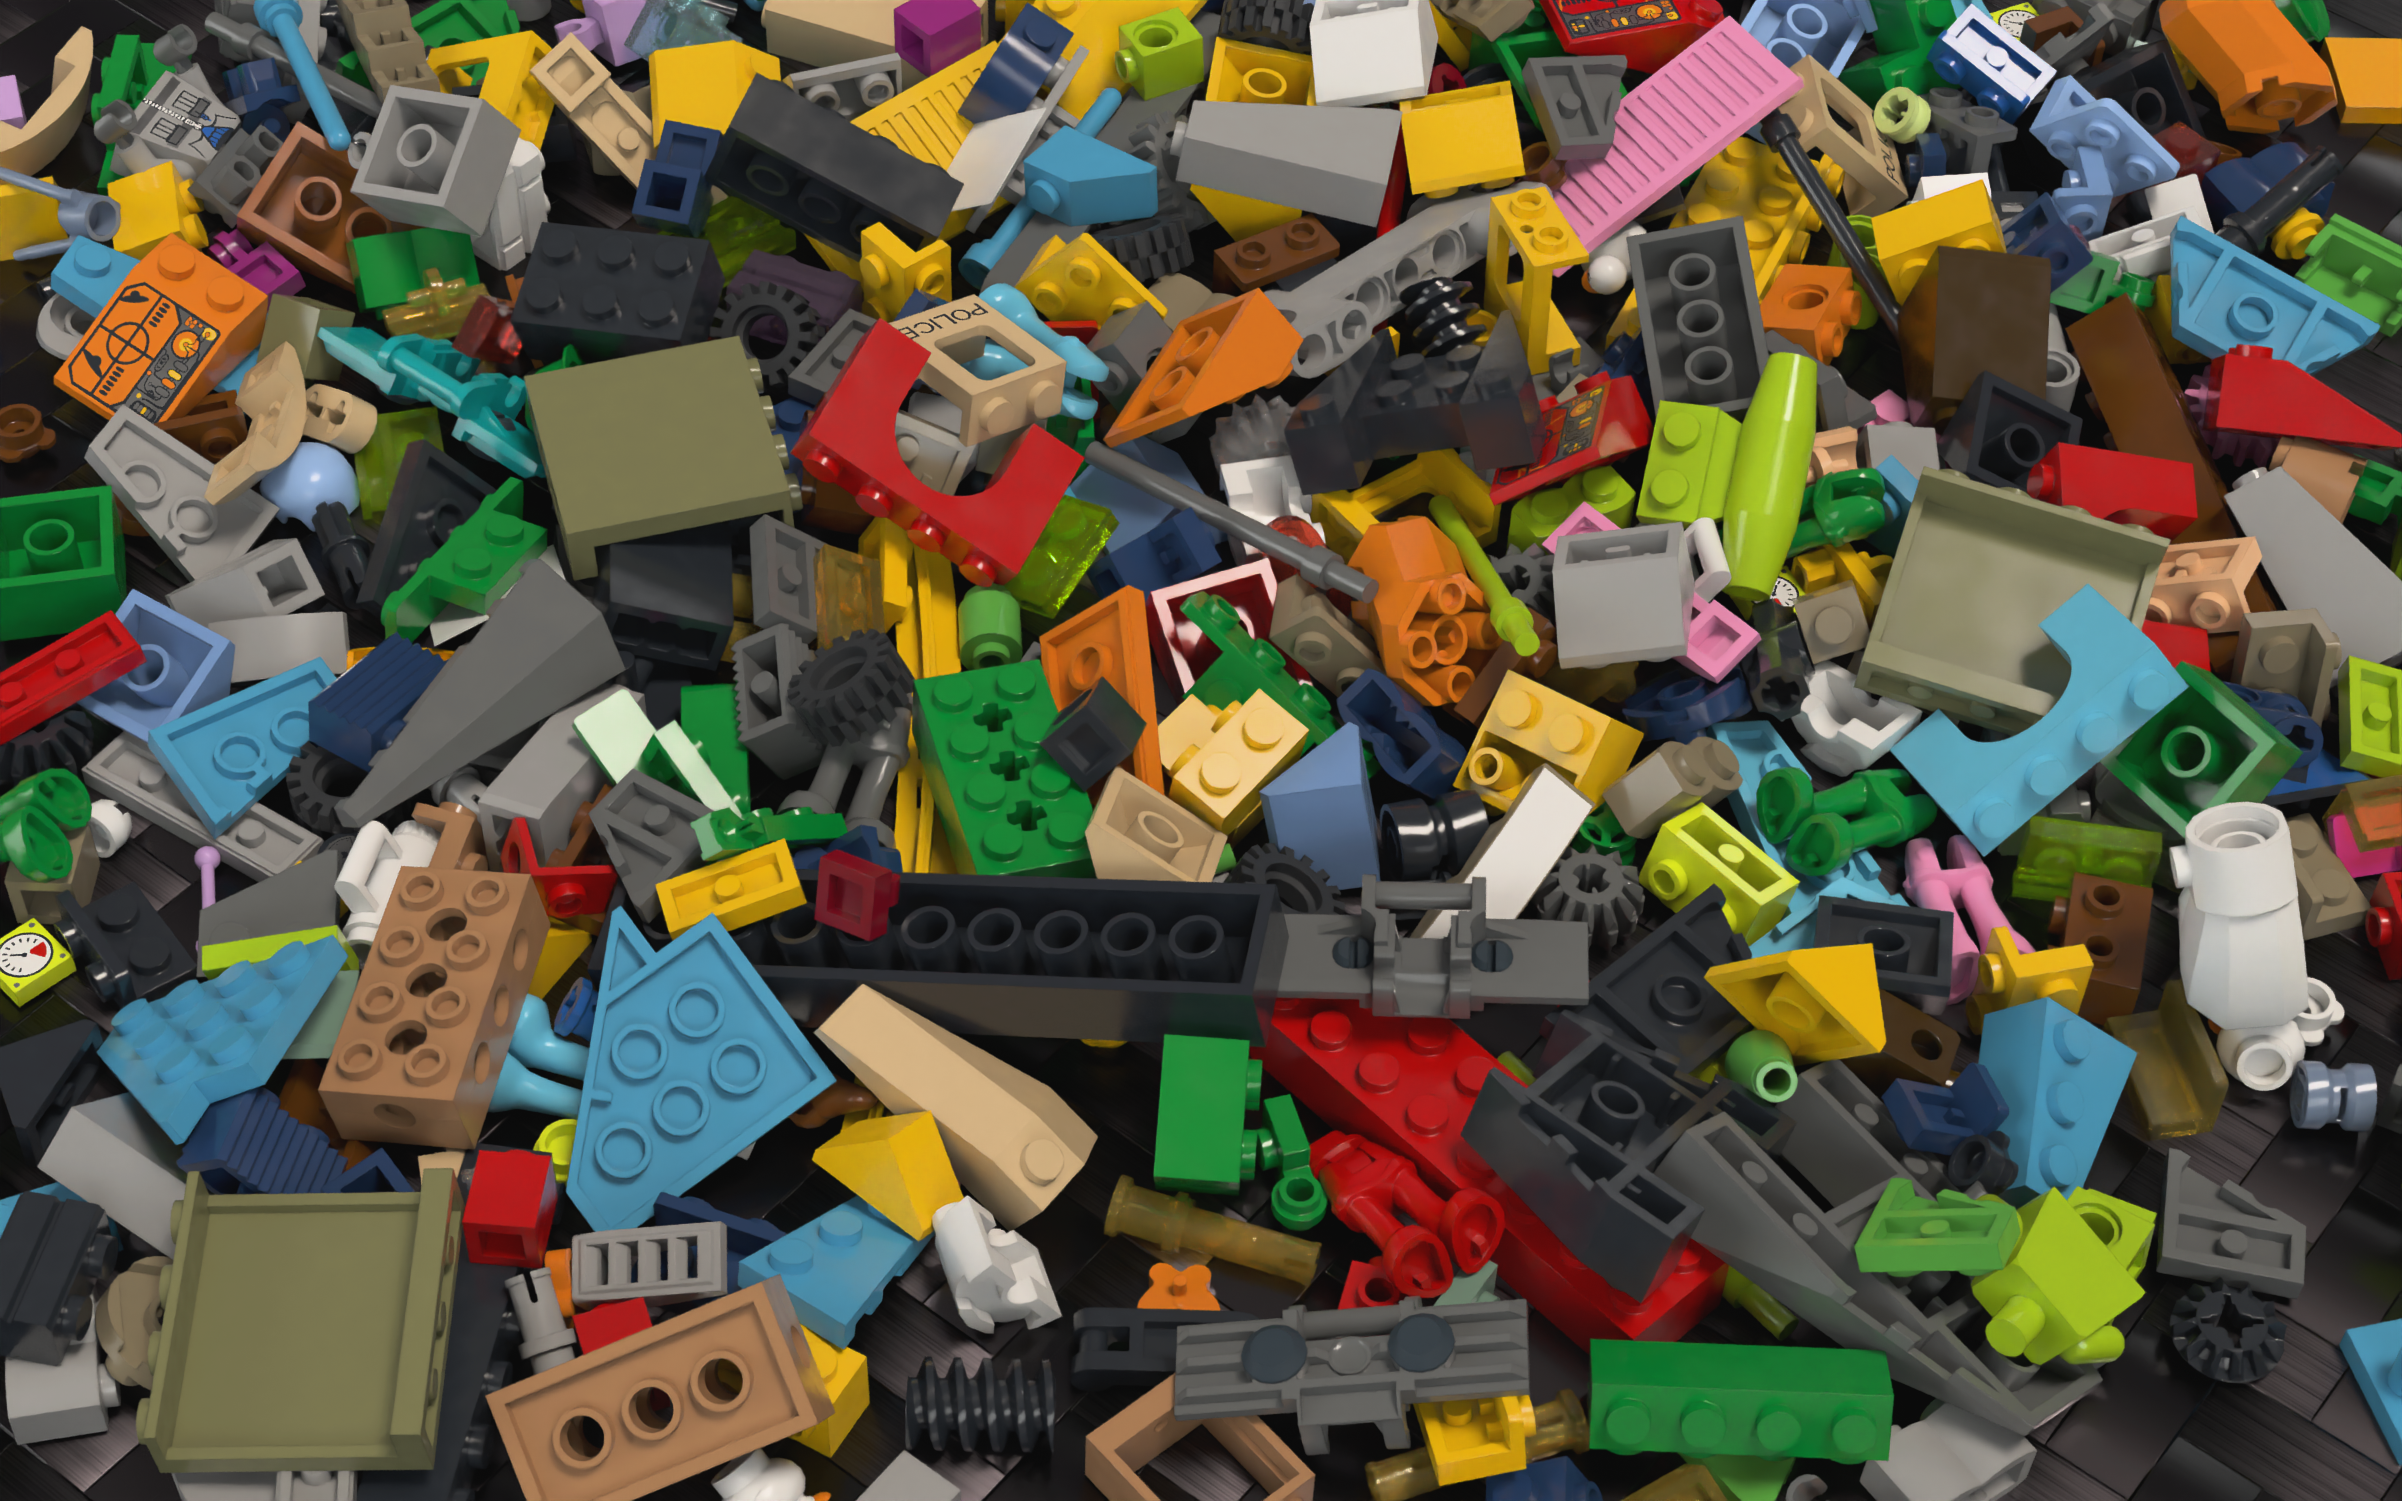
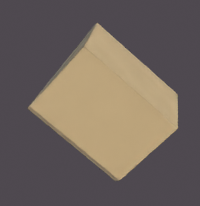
M1115 766L1110 773L1085 830L1097 879L1212 882L1228 836L1118 766Z

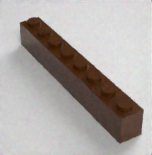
M2128 293L2122 294L2065 328L2075 349L2070 354L2076 358L2080 366L2079 378L2084 384L2089 382L2092 391L2085 394L2086 401L2101 424L2107 423L2110 431L2103 435V440L2108 450L2193 464L2198 518L2169 545L2246 537L2226 502L2224 496L2229 493L2153 325ZM2259 562L2244 590L2250 612L2283 611L2266 572ZM2240 631L2208 633L2211 673L2219 680L2223 679L2225 682H2230Z

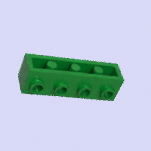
M1590 1339L1587 1395L1589 1449H1607L1619 1455H1635L1642 1451L1681 1452L1693 1458H1709L1717 1454L1754 1455L1767 1461H1784L1791 1457L1827 1458L1842 1464H1859L1866 1460L1889 1461L1894 1394L1886 1351Z

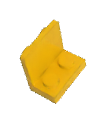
M1082 233L1069 244H1066L1057 235L1053 236L1041 246L1015 286L1050 321H1096L1098 323V331L1110 316L1145 301L1151 304L1163 320L1168 314V309L1088 233Z

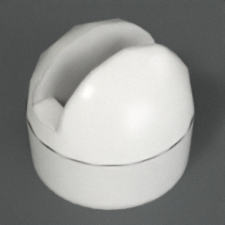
M101 799L91 804V819L88 822L98 857L107 858L125 844L132 830L131 815L128 812L123 815L116 808L118 805L116 801Z

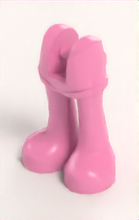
M1954 835L1949 838L1947 844L1948 870L1940 869L1934 847L1929 839L1917 838L1908 842L1905 848L1904 861L1906 880L1903 882L1907 897L1919 908L1954 912L1951 989L1946 1006L1960 1002L1973 991L1978 977V959L1980 955L1985 953L1992 928L2007 926L2020 955L2036 952L2023 936L2013 930L2000 910L1991 890L1993 878L1990 871L1983 863L1975 846L1971 844L1965 835ZM1966 908L1977 934L1980 953L1977 946L1968 936L1956 909Z

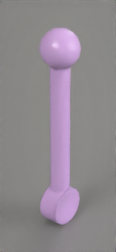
M212 846L201 847L194 856L195 865L201 870L202 909L215 904L214 870L219 866L221 856L218 850ZM198 941L196 942L197 955H198Z

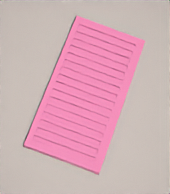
M1728 16L1621 99L1619 110L1614 117L1616 129L1613 144L1605 158L1568 160L1564 169L1567 180L1560 188L1552 191L1554 201L1589 254L1804 87L1803 79L1794 74L1731 16ZM1518 179L1512 185L1517 184L1521 179ZM1572 266L1554 269L1553 276L1558 278Z

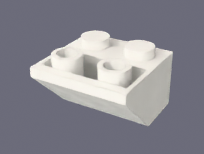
M1316 0L1310 22V38L1317 106L1362 108L1364 105L1388 101L1399 104L1401 99L1427 95L1439 38L1429 0Z

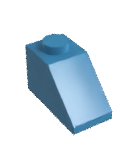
M1066 125L1023 161L1026 206L1071 227L1148 218L1158 212L1156 166Z

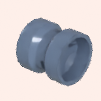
M2300 1060L2297 1062L2290 1087L2291 1116L2297 1128L2320 1129L2326 1123L2339 1124L2345 1131L2367 1132L2370 1130L2374 1122L2377 1105V1084L2372 1066L2369 1064L2347 1063L2341 1069H2328L2321 1061Z

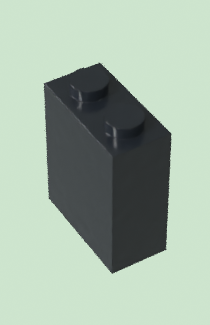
M713 523L594 547L599 576L594 577L593 605L602 612L617 650L716 671L734 628L731 526Z

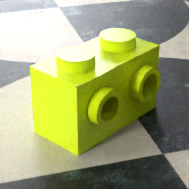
M1703 802L1662 825L1639 875V883L1675 913L1679 912L1713 884L1717 885L1726 898L1722 910L1733 934L1742 933L1748 946L1771 931L1781 921L1800 883L1799 880Z

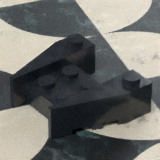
M1511 310L1501 311L1484 349H1481L1478 345H1466L1458 347L1447 355L1424 358L1422 354H1408L1397 358L1390 330H1380L1297 404L1284 429V435L1302 495L1360 488L1374 459L1470 446L1476 471L1536 463L1547 437V431L1531 371Z
M1564 1010L1559 1016L1532 1075L1537 1080L1525 1088L1493 1067L1487 1074L1460 1135L1581 1263L1602 1276L1613 1288L1627 1293L1642 1303L1674 1272L1705 1211L1704 1207L1653 1174L1685 1130L1725 1111L1777 1163L1797 1121L1737 1082L1715 1074L1711 1084L1677 1070L1680 1058L1657 1048L1652 1058L1646 1057L1611 1040L1613 1029L1571 1011Z

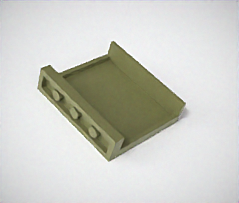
M739 336L524 376L531 423L574 581L599 576L594 550L596 546L773 511L778 512L782 523L794 528L793 511L803 509L798 479L795 473L786 475L784 473L785 470H789V458L785 440L782 434L772 435L771 433L776 431V419L772 401L769 395L759 397L760 393H764L759 362L756 357L746 358Z
M1924 466L1854 688L1932 712L1939 708L1946 716L2015 736L2036 724L2056 705L2066 690L2071 676L2072 667L2038 625L2086 584H2089L2141 631L2158 570L2168 549L2170 539L2154 535L2151 530L2141 525H2120L2093 517L2087 510L2077 506H2057L2036 500L2017 488H1996L1970 480L1965 474L1956 470H1936Z
M424 1168L421 1192L209 1195L200 1172L188 1171L184 1200H175L171 1210V1237L173 1243L176 1244L173 1265H164L160 1275L159 1296L161 1306L165 1310L162 1330L152 1332L148 1345V1366L150 1374L154 1376L150 1398H142L140 1400L136 1417L138 1441L140 1444L147 1445L160 1473L434 1469L463 1227L462 1220L465 1210L464 1200L453 1168Z

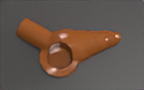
M832 1073L837 1080L836 1083L788 1118L798 1127L815 1129L823 1126L828 1120L840 1115L869 1110L877 1104L878 1098L868 1088L859 1086L838 1074Z

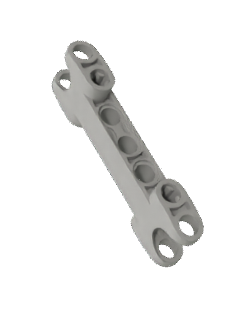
M1525 181L1502 190L1493 191V189L1482 188L1481 184L1477 183L1460 186L1457 193L1443 198H1427L1423 195L1411 205L1404 223L1291 292L1273 289L1264 292L1267 298L1304 339L1290 361L1293 364V369L1289 375L1310 379L1342 364L1370 340L1374 326L1408 306L1402 304L1398 298L1400 292L1405 288L1430 278H1452L1487 256L1491 197L1515 193L1522 189H1534L1545 186L1554 200L1551 189L1543 183ZM1510 240L1509 256H1512L1518 251ZM1298 358L1305 359V362L1300 365Z

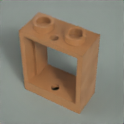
M1176 1372L1086 1436L1085 1475L1109 1501H1161L1134 1472L1201 1424L1270 1494L1263 1501H1313L1315 1474L1257 1415L1176 1421L1174 1416Z

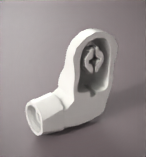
M2225 803L2200 812L2186 826L2185 845L2169 848L2175 885L2177 888L2184 887L2178 898L2180 972L2187 1003L2225 1031L2285 1025L2309 1006L2304 941L2289 827L2282 811L2261 803Z

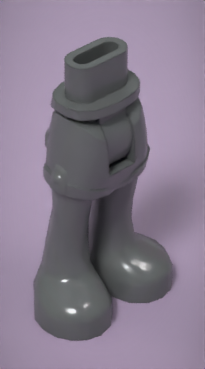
M912 693L907 694L910 700L905 707L894 708L898 716L890 723L884 719L877 725L880 730L870 736L866 730L861 733L860 741L852 744L849 743L847 738H845L841 746L832 747L830 742H828L809 790H798L789 794L780 804L776 815H781L801 807H812L814 814L835 813L851 767L857 766L863 772L844 819L847 830L849 832L859 825L876 827L879 846L895 849L894 832L880 821V816L897 771L905 767L910 758L908 740L913 707Z

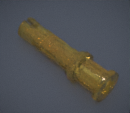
M1123 1174L1120 1177L1109 1206L1104 1229L1105 1235L1117 1237L1120 1232L1159 1243L1162 1252L1172 1255L1174 1252L1181 1253L1183 1247L1294 1280L1310 1287L1317 1268L1315 1262L1320 1257L1322 1243L1316 1241L1313 1243L1195 1207L1196 1200L1191 1199L1190 1194L1178 1192L1172 1197L1136 1186L1133 1177Z
M1571 1389L1560 1390L1556 1392L1555 1400L1532 1407L1535 1417L1536 1435L1525 1438L1526 1464L1572 1449L1577 1455L1590 1450L1587 1421L1582 1407ZM1427 1446L1378 1462L1372 1461L1366 1463L1365 1466L1368 1485L1374 1501H1403L1455 1484L1439 1486Z

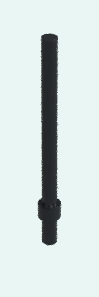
M1777 107L1759 121L1762 125L1760 129L1761 136L1772 153L1779 152L1901 349L1896 315L1902 306L1896 301L1891 288L1798 139L1801 133L1789 114H1782Z

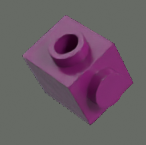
M910 0L894 9L895 53H898L902 59L929 78L981 48V8L973 0Z

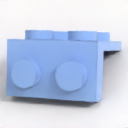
M2071 75L2055 80L2029 130L2046 146L2048 152L2053 157L2059 159L2070 170H2072L2078 146H2100L2113 197L2175 178L2180 168L2179 162L2116 101L2109 98L2096 100Z

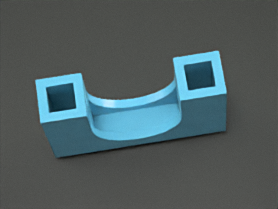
M2086 584L2038 625L2072 667L2066 690L2056 705L2041 720L2013 737L2001 741L1983 743L1967 738L1938 708L1890 749L1920 787L1983 856L1991 852L2189 687L2157 645L2089 584Z

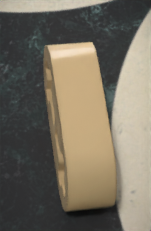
M315 384L306 391L307 409L303 436L318 443L334 446L336 449L349 454L357 453L368 443L377 424L378 414L376 407L348 392L322 384Z

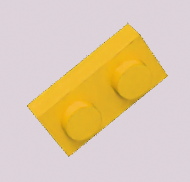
M875 517L859 538L858 559H860V568L858 570L857 630H862L864 634L869 629H876L880 634L882 632L886 634L896 621L901 622L905 619L912 603L913 590L911 586L907 585V566L912 556L913 542L909 539L907 531L888 518Z
M785 838L655 884L667 927L673 941L711 913L715 914L728 932L807 903Z

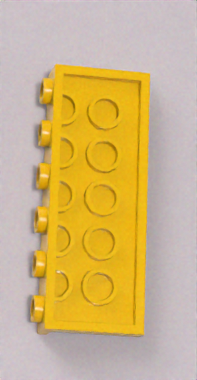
M1739 137L1705 163L1684 200L1686 209L1677 212L1668 229L1743 216L1760 305L1784 265L1801 264L1803 262L1810 242L1809 231L1818 232L1823 223L1779 152L1772 153L1767 145L1746 137ZM1825 153L1820 162L1810 159L1836 199L1843 185L1846 171ZM1635 289L1632 290L1607 334L1605 350L1621 332L1625 331L1632 336L1641 327Z

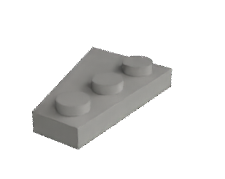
M125 405L118 409L89 445L84 457L105 483L112 486L116 496L189 582L249 553L273 522L280 509L252 489L247 490L235 500L225 504L212 505L204 498L214 464Z

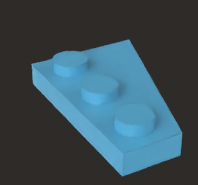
M321 657L148 731V747L214 839L220 836L286 776V773L291 772L289 763L293 756L302 758L300 748L309 741L316 748L319 747V745L309 740L308 702L337 679Z

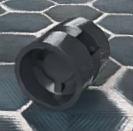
M1475 789L1438 794L1435 796L1432 806H1428L1420 798L1383 804L1380 813L1381 840L1386 864L1394 882L1436 879L1440 869L1449 872L1452 877L1460 873L1489 828L1484 805Z

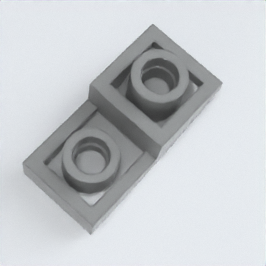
M344 612L287 614L208 623V629L235 644L230 688L258 684L318 657L323 659L336 678L346 672L347 653L350 650L347 614Z

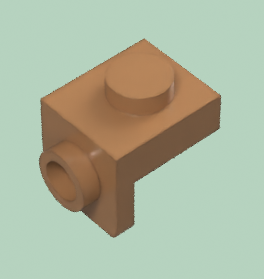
M441 802L439 807L416 803L412 813L414 820L442 833L428 868L488 871L483 830L477 820V815L473 811L452 802Z

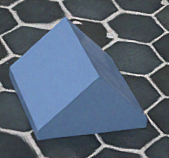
M1144 436L1112 448L1204 494L1177 452ZM1089 465L1070 485L1087 516V525L1106 555L1182 512L1092 465ZM1205 523L1212 532L1215 544L1228 540L1227 533Z
M132 589L115 615L140 645L147 662L79 700L77 704L148 744V731L229 696L235 644Z
M1348 722L1259 791L1269 842L1275 843L1278 853L1286 846L1294 850L1295 859L1300 861L1304 855L1312 859L1314 862L1310 868L1316 873L1324 869L1330 876L1326 885H1337L1339 890L1362 887L1363 874H1376V881H1380L1377 823L1359 726Z

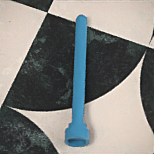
M255 0L253 10L261 29L266 30L273 37H278L329 146L336 151L346 150L350 145L351 136L299 31V26L303 20V12L298 1Z
M1115 88L1104 89L1074 129L1096 138L1120 106L1122 101L1120 92ZM1026 193L991 240L985 239L981 243L973 244L960 260L958 267L961 275L975 288L981 290L990 270L1036 214L1037 210L1026 206Z

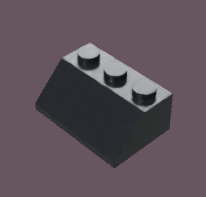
M2167 38L2123 50L2073 77L2096 100L2109 98L2116 101L2173 157L2198 144L2199 141L2206 139ZM2048 90L2038 95L2018 118L2015 125L2018 128V133L2029 160L2062 185L2063 174L2066 170L2070 169L2059 159L2053 157L2048 152L2046 146L2029 131L2050 92Z

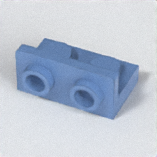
M2100 146L2077 147L2072 170L2064 172L2062 188L2054 190L2052 195L2053 200L2060 206L2072 231L2085 243L2102 237L2113 197Z

